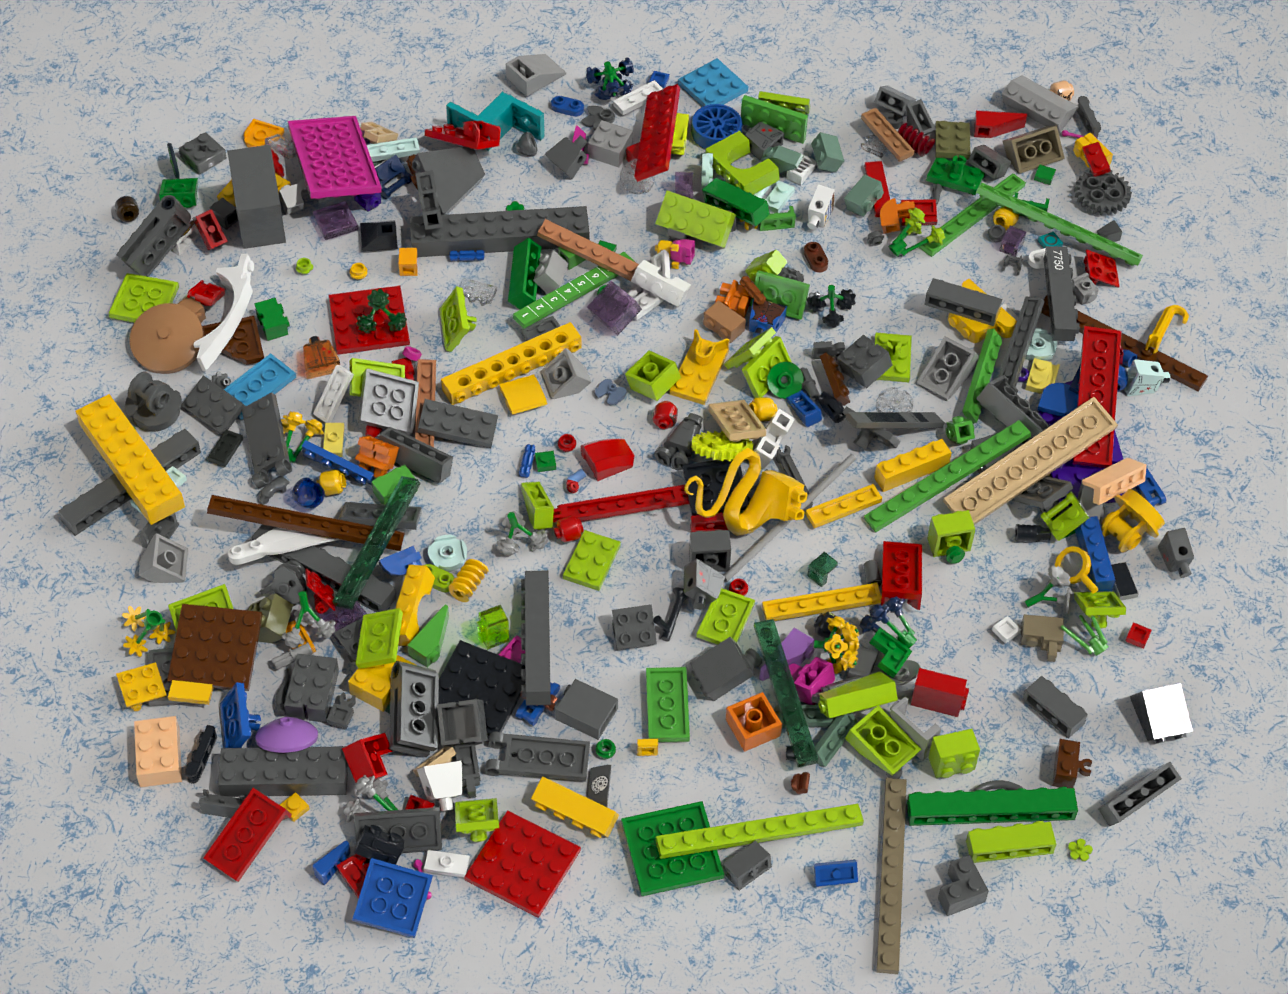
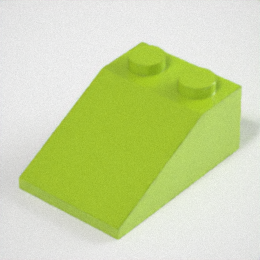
M879 705L853 726L845 737L859 754L892 776L922 750Z

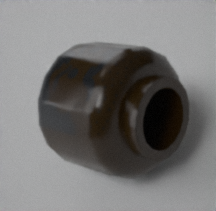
M123 196L116 200L115 211L121 221L131 222L138 217L139 207L133 197Z

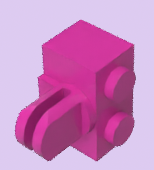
M815 657L810 664H806L804 667L793 663L785 669L786 681L794 685L796 699L808 705L816 704L815 702L812 703L813 694L822 692V687L835 681L833 663Z

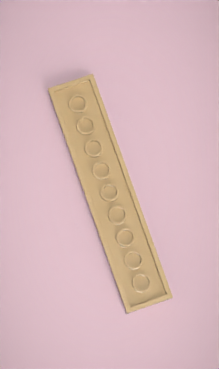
M1093 397L946 496L943 502L952 513L969 510L975 525L1117 428L1118 424L1097 399Z

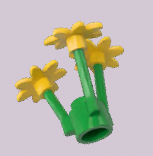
M128 606L129 613L122 614L124 618L128 619L125 621L124 626L131 625L133 631H136L137 625L145 627L139 637L136 634L133 639L129 636L125 637L128 643H124L123 647L130 648L129 655L136 652L137 656L141 657L142 652L148 651L143 646L146 643V640H143L149 630L154 632L149 638L157 637L158 645L161 644L163 639L171 642L169 635L175 634L174 630L169 629L171 622L164 625L166 620L162 619V615L158 611L147 609L145 612L140 613V606L135 611L131 606Z

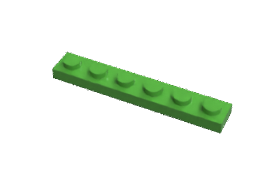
M994 328L987 330L962 410L965 417L972 420V423H977L982 408L976 398L990 382L995 362L998 358V352L1002 345L1001 336L998 335Z

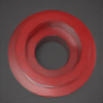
M563 434L558 439V448L564 452H570L576 448V439L571 434Z
M734 579L729 585V591L745 596L748 593V584L743 579Z

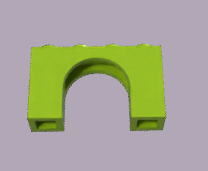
M740 131L705 149L706 153H713L712 167L716 173L721 175L727 183L739 187L746 192L755 194L780 180L779 168L769 158L746 169L735 168L731 165L735 160L750 153L749 139Z

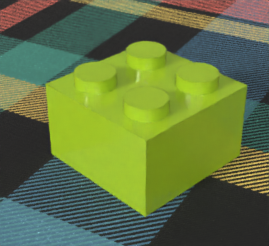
M650 350L625 373L631 390L655 401H658L681 378L676 362Z
M969 510L956 511L944 515L938 514L931 517L927 540L933 557L945 556L946 551L952 546H959L964 552L971 551L976 529Z
M973 729L933 737L928 758L936 778H949L954 774H967L975 770L980 747Z

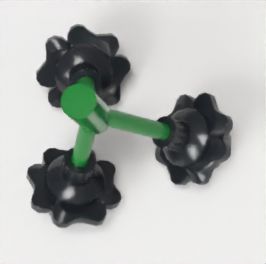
M829 285L828 294L825 296L820 295L819 291L809 293L807 298L808 308L813 309V312L823 311L826 306L825 299L828 298L830 300L829 314L823 317L822 320L823 323H827L828 327L835 328L840 325V322L844 321L843 315L836 313L834 299H838L836 304L840 306L841 310H850L852 305L856 304V294L851 289H842L841 294H835V286Z

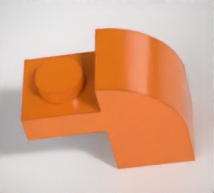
M893 198L882 206L880 220L883 234L901 231L899 218L909 217L908 209L913 210L915 208L914 201H903L897 204L896 199Z

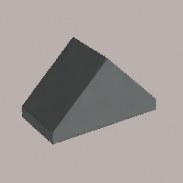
M922 99L906 105L907 127L912 125L913 130L918 129V134L923 132L924 135L936 130Z

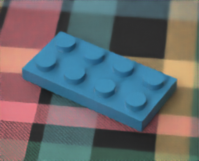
M270 353L223 390L248 406L269 393L276 394L297 377L293 370ZM241 412L240 415L237 417V418H239L240 420H243V414H242V412Z

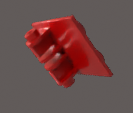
M1086 249V256L1083 261L1085 263V273L1089 274L1090 280L1095 285L1098 281L1119 288L1115 259Z
M306 568V585L315 593L316 612L323 614L329 608L335 611L333 589L329 585H324L315 572L311 573Z

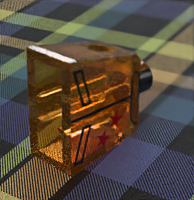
M312 336L309 339L310 344L303 346L307 380L332 374L335 366L340 365V359L330 341H320L318 336Z

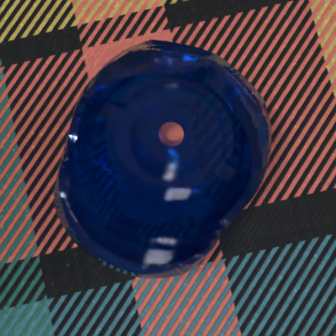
M307 477L298 480L292 490L294 501L301 508L313 510L323 502L325 496L322 486Z

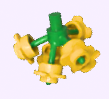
M835 616L826 620L829 623L828 629L831 631L829 638H825V641L815 640L814 648L824 649V652H828L830 658L827 661L833 663L834 674H838L842 670L846 671L847 668H853L857 664L858 658L856 656L859 649L857 637L859 636V631L855 625L848 622L845 623L843 618Z

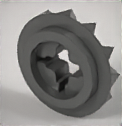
M784 267L778 274V276L804 282V275L794 268Z

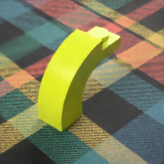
M677 113L671 154H685L689 114Z

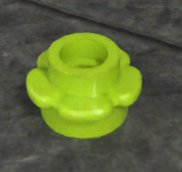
M300 258L297 261L296 271L298 273L308 274L313 270V264H311L310 259Z

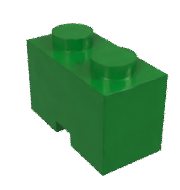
M275 297L254 303L256 316L260 325L264 326L263 332L267 341L288 335L287 327H290L287 316H283L282 304H278Z

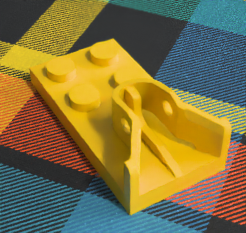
M695 329L693 342L679 369L681 378L670 388V395L705 405L728 355L730 339L726 338L719 342H712L702 339L698 330Z

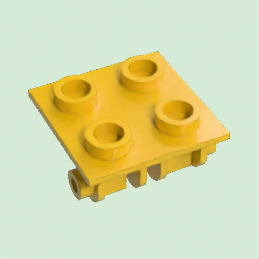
M156 662L116 673L126 707H130L134 711L141 710L142 703L167 696Z

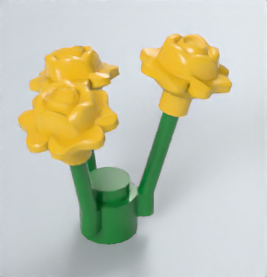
M290 411L288 415H283L285 419H281L284 435L288 432L286 446L290 463H295L298 454L302 450L304 441H308L313 435H323L324 432L322 431L323 426L321 422L316 419L304 421L302 420V414ZM305 424L307 429L305 438L293 454V450L288 448L292 433L295 431L296 426Z

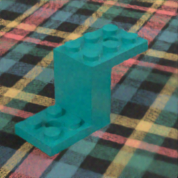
M503 91L479 115L451 101L446 105L447 124L454 125V128L463 127V123L467 121H484L500 126V139L512 127L524 133L530 132L534 138L540 141L545 137L544 113Z

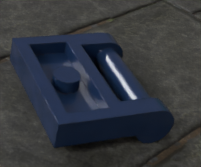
M393 155L375 168L381 184V195L384 199H388L393 192L406 183L412 182L411 174L406 171L397 155ZM396 175H401L402 178L388 188L384 186L386 182Z

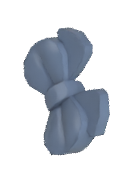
M605 379L599 384L598 388H595V395L600 398L608 393L607 403L615 405L626 397L627 391L624 387H616L611 379Z

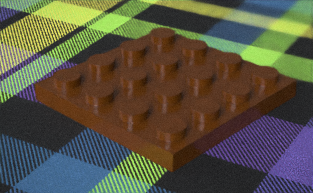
M182 604L167 681L169 683L175 680L213 684L214 688L232 689L235 683L238 682L244 683L245 691H249L263 617L262 612Z

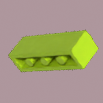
M1036 821L1033 824L1026 825L1018 823L1008 827L995 826L991 829L975 828L968 831L966 838L968 853L974 863L1053 854L1057 845L1051 822Z

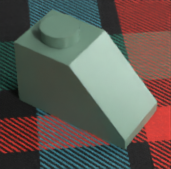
M778 145L767 148L763 152L764 155L760 162L769 158L779 168V173L798 168L804 156L801 153Z

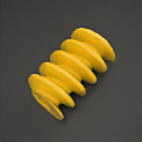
M475 559L466 560L457 573V577L449 585L451 595L458 601L468 602V597H472L477 586L481 584V580L485 578L484 574L489 572L487 566Z

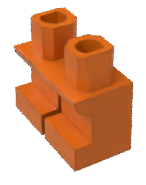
M734 279L732 284L722 283L720 294L727 297L717 295L715 303L719 300L745 318L750 306L751 296Z
M371 436L359 437L358 445H360V450L355 457V460L359 461L358 466L368 471L371 470V466L375 467L374 477L376 478L387 474L389 469H393L399 447Z

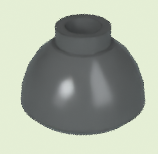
M530 132L524 133L520 137L519 142L515 144L517 151L526 155L537 154V144L533 135Z

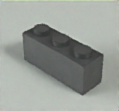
M1040 676L1025 690L1023 701L1068 739L1085 724L1088 715L1081 706L1076 705L1067 694L1062 693L1050 680L1045 679L1043 676Z

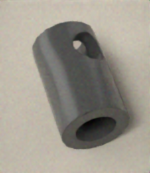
M876 560L866 561L863 566L867 584L877 583L880 586L882 581L878 562Z

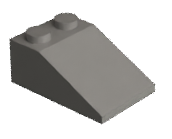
M944 336L918 379L917 384L949 400L970 376L978 362L979 356L975 351Z

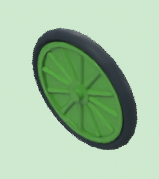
M168 143L170 163L172 164L175 178L179 179L177 158L175 157L172 144Z

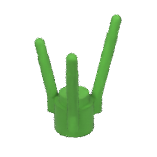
M1079 615L1080 620L1092 637L1088 641L1090 645H1087L1064 625L1061 626V629L1083 646L1089 654L1094 653L1097 656L1109 647L1107 645L1108 641L1105 639L1094 616L1091 619L1098 635H1095L1084 617Z

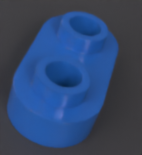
M556 96L551 100V108L554 112L574 117L584 113V104L580 100L564 96Z

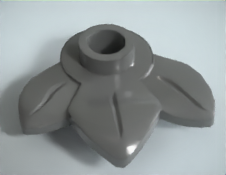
M587 106L590 115L583 118L581 122L585 126H593V130H596L601 120L609 123L614 122L615 114L611 109H603L601 106Z

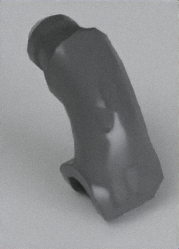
M283 476L277 477L261 490L260 502L263 504L268 503L274 493L279 490L285 493L287 490L286 486L290 482Z

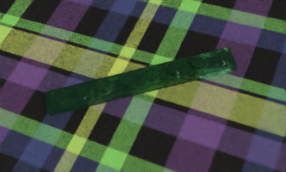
M401 476L332 602L335 606L350 610L354 607L421 484L418 479Z
M774 619L755 622L754 630L797 766L799 768L818 764L819 759Z

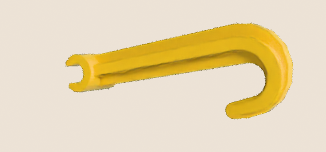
M1171 305L1164 309L1153 333L1148 337L1145 345L1146 350H1148V347H1153V353L1158 351L1162 338L1175 314L1183 317V324L1187 323L1189 314L1183 307Z

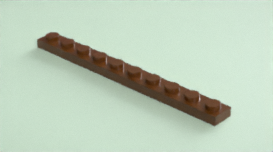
M1046 295L1043 299L1044 305L1041 313L1050 317L1048 297ZM1078 311L1076 323H1079L1080 333L1083 334L1084 326L1116 330ZM1121 332V346L1123 349L1135 353L1137 360L1160 363L1163 372H1169L1170 378L1198 392L1207 381L1208 375L1160 351L1153 353L1154 348L1148 347V350H1146V344Z
M211 495L207 508V514L401 551L405 532Z

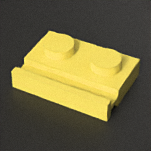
M1034 358L1025 390L1042 394L1048 385L1055 383L1060 364L1053 365L1052 362Z

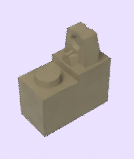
M1024 614L1021 622V645L1040 647V650L1047 651V661L1055 662L1057 652H1061L1064 642V630L1061 629V626L1064 625V618Z

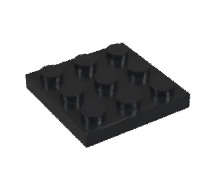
M724 459V461L715 460L682 465L685 484L693 476L699 477L703 482V510H710L716 502L733 459L731 461ZM741 465L738 467L726 500L717 513H724L726 502L734 488L743 478ZM696 481L692 482L688 487L689 493L694 495L687 494L692 516L698 515L695 509L698 489ZM747 496L740 510L747 508L749 504Z

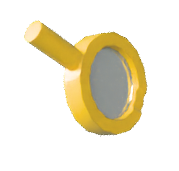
M1075 546L1067 547L1060 552L1056 558L1055 567L1059 566L1063 568L1064 572L1069 574L1071 584L1082 581L1092 594L1098 591L1097 586L1087 576L1091 568V559L1088 553Z

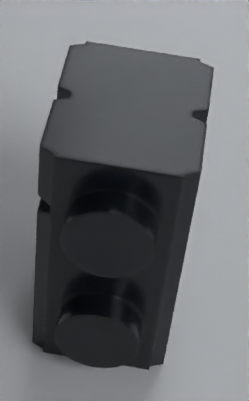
M364 825L355 844L354 853L370 860L374 858L396 865L404 849V840L396 833L388 834L383 832L376 825Z

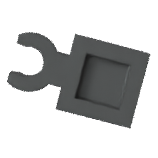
M832 341L813 342V360L820 359V356L825 352L830 356H839L845 350L844 342L832 344Z
M344 692L340 695V704L334 703L327 718V724L347 729L354 714L352 708L356 704L354 695L349 701L345 700L346 694Z

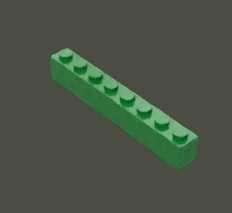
M1041 787L1033 790H1026L1025 788L1016 790L997 789L995 791L976 790L974 792H964L962 790L954 792L935 791L933 793L914 792L908 794L906 803L909 826L1075 820L1078 813L1075 788L1059 787L1057 789Z

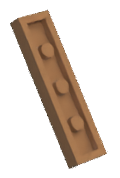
M877 108L862 113L861 119L899 162L914 156V150Z

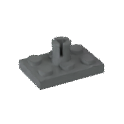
M846 406L842 413L846 415L847 412L855 411ZM861 428L859 435L853 442L864 450L868 448V445L876 436L882 444L889 448L891 445L897 448L900 444V441L892 433L883 428Z
M1046 476L1010 501L1039 507L1042 514L1055 506L1054 502L1059 498L1065 497L1073 489L1070 481Z

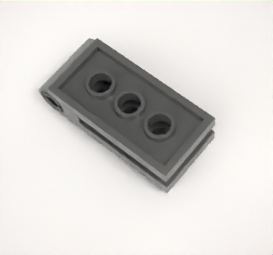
M167 195L163 197L151 213L142 221L137 230L131 234V237L119 249L116 255L134 272L149 277L191 226L189 223L191 220L190 213L174 196Z
M401 661L394 663L391 671L390 750L426 758L430 755V751H435L438 748L437 704L439 674L436 673V670Z

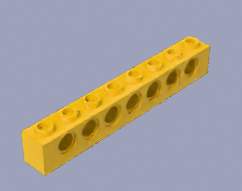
M569 322L441 378L442 391L451 405L461 403L472 396L495 388L501 383L511 381L515 377L546 365L565 348L569 349L571 353L578 351L582 348V337L573 324Z

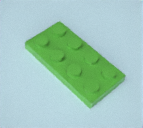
M747 95L743 96L741 104L743 125L753 128L759 122H762L784 132V138L804 144L808 115Z
M686 667L646 668L648 739H658V742H690Z

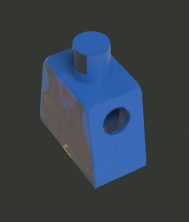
M753 299L749 321V331L753 332V337L758 336L771 327L777 333L786 319L787 306L769 301L758 305Z

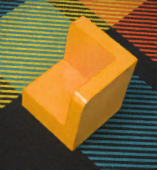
M399 248L400 276H418L417 248Z

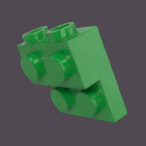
M198 178L163 179L159 193L160 200L167 195H172L185 208L196 206L198 200Z

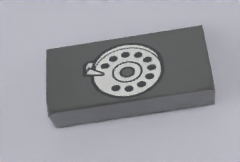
M611 765L593 767L590 771L587 798L605 807H608Z

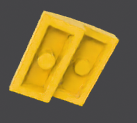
M534 374L499 384L500 391L506 399V405L512 415L547 405L545 395Z

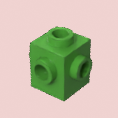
M956 416L952 418V421L946 422V435L951 441L963 444L975 438L972 420L963 418V416Z

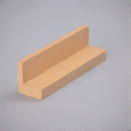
M1126 458L1083 479L1082 484L1094 489L1093 503L1100 505L1114 498L1117 494L1120 495L1129 488L1132 489L1145 482L1147 464Z

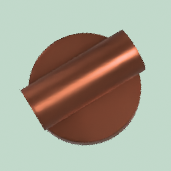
M810 773L794 774L791 786L797 794L808 792Z

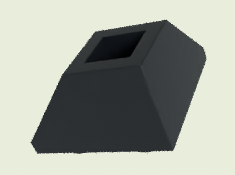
M395 220L360 223L362 252L398 249Z

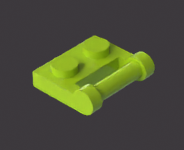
M1071 491L1066 495L1065 499L1048 512H1043L1040 515L1058 541L1089 519L1082 505ZM1069 504H1073L1069 509H1067L1065 512H1063L1061 515H1059L1056 519L1052 521L1051 518H1053L1056 514L1062 511Z

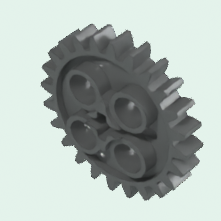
M1090 170L1089 174L1084 172L1083 176H1079L1074 192L1075 197L1078 198L1077 202H1082L1081 207L1087 206V211L1092 209L1093 214L1099 211L1100 215L1106 212L1109 216L1111 211L1116 214L1117 210L1122 212L1123 208H1127L1132 194L1130 191L1131 186H1128V181H1124L1125 177H1118L1119 173L1112 174V170L1109 173L1096 177L1093 176Z

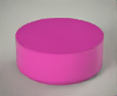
M406 346L402 352L406 358L418 361L422 355L418 349L411 346Z

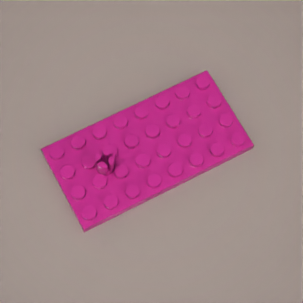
M356 116L288 121V129L311 199L381 193V184Z

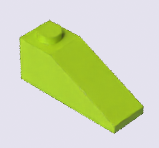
M521 483L528 518L533 529L545 530L546 528H553L554 507L541 483Z

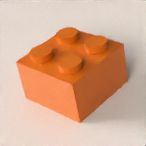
M763 692L726 708L725 720L744 752L781 736L782 723Z

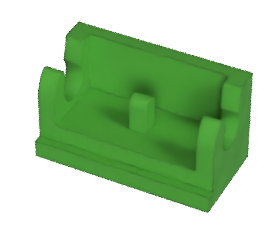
M789 206L788 212L774 213L766 217L759 224L760 231L795 228L796 214L793 206Z

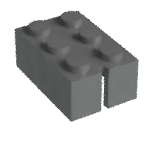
M297 653L284 704L286 717L305 720L304 706H306L309 721L327 723L339 673L337 658Z

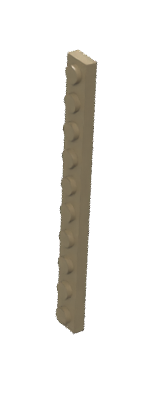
M886 777L877 973L897 975L899 973L907 779Z

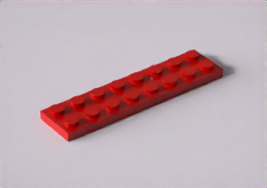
M678 84L667 86L660 91H654L647 95L634 174L637 182L669 170L680 96Z
M1084 326L1077 408L1095 397L1115 421L1122 331ZM1114 430L1073 457V464L1100 468L1111 466Z

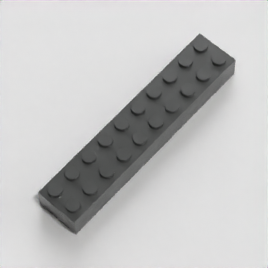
M587 206L441 215L443 227L425 230L423 216L410 217L412 248H417V257L448 256L450 251L474 250V252H477V250H483L484 253L512 252L516 245L527 238L540 245L541 250L558 249L559 246L537 236L545 219L590 240Z

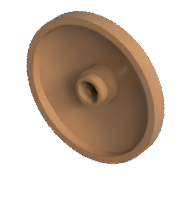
M160 304L146 310L135 321L130 333V348L136 360L147 370L159 374L175 373L185 369L197 359L199 348L194 347V342L204 337V330L198 317L190 309L179 304Z

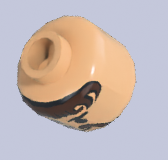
M1068 81L1055 82L1050 86V91L1068 101L1074 96L1073 85Z

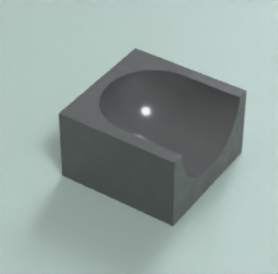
M263 145L227 150L243 248L286 243L271 146Z

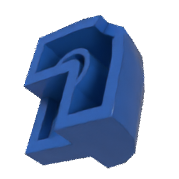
M411 546L380 559L378 563L384 572L398 577L406 575L409 565H422L420 561L422 557L420 552H416L414 546Z

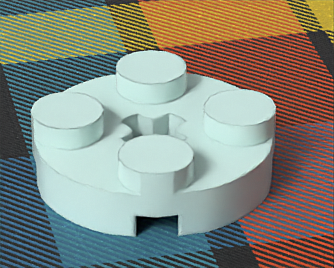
M702 153L701 188L706 187L712 181L713 153Z
M1035 329L1025 358L1026 360L1032 361L1036 358L1049 361L1053 358L1057 349V341H1052V336L1047 334V330Z
M442 535L434 539V543L429 545L428 558L432 565L445 571H453L462 568L467 559V547L463 540L456 539L454 535ZM446 550H449V552L452 553L448 556L444 555Z

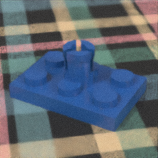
M236 682L220 703L225 748H242L243 744L250 738L251 730L258 731L261 725L256 723V721H261L260 715L249 714L246 706L247 693L245 692L244 683Z

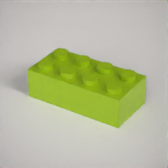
M667 190L655 224L725 248L736 214Z

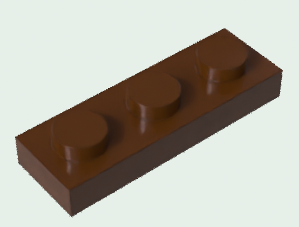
M825 352L820 356L831 389L835 399L845 406L850 403L848 396L850 393L843 383L844 376L838 369L839 363L837 359Z

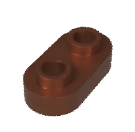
M817 242L807 243L804 247V255L811 269L818 273L826 271L829 261L821 245Z

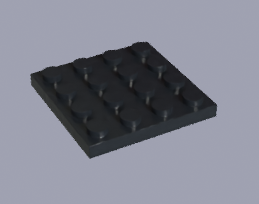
M460 640L439 678L438 704L459 703V701L474 699L483 700L487 735L490 736L492 732L502 733L520 698L522 685H526V681H522L521 669H525V666Z

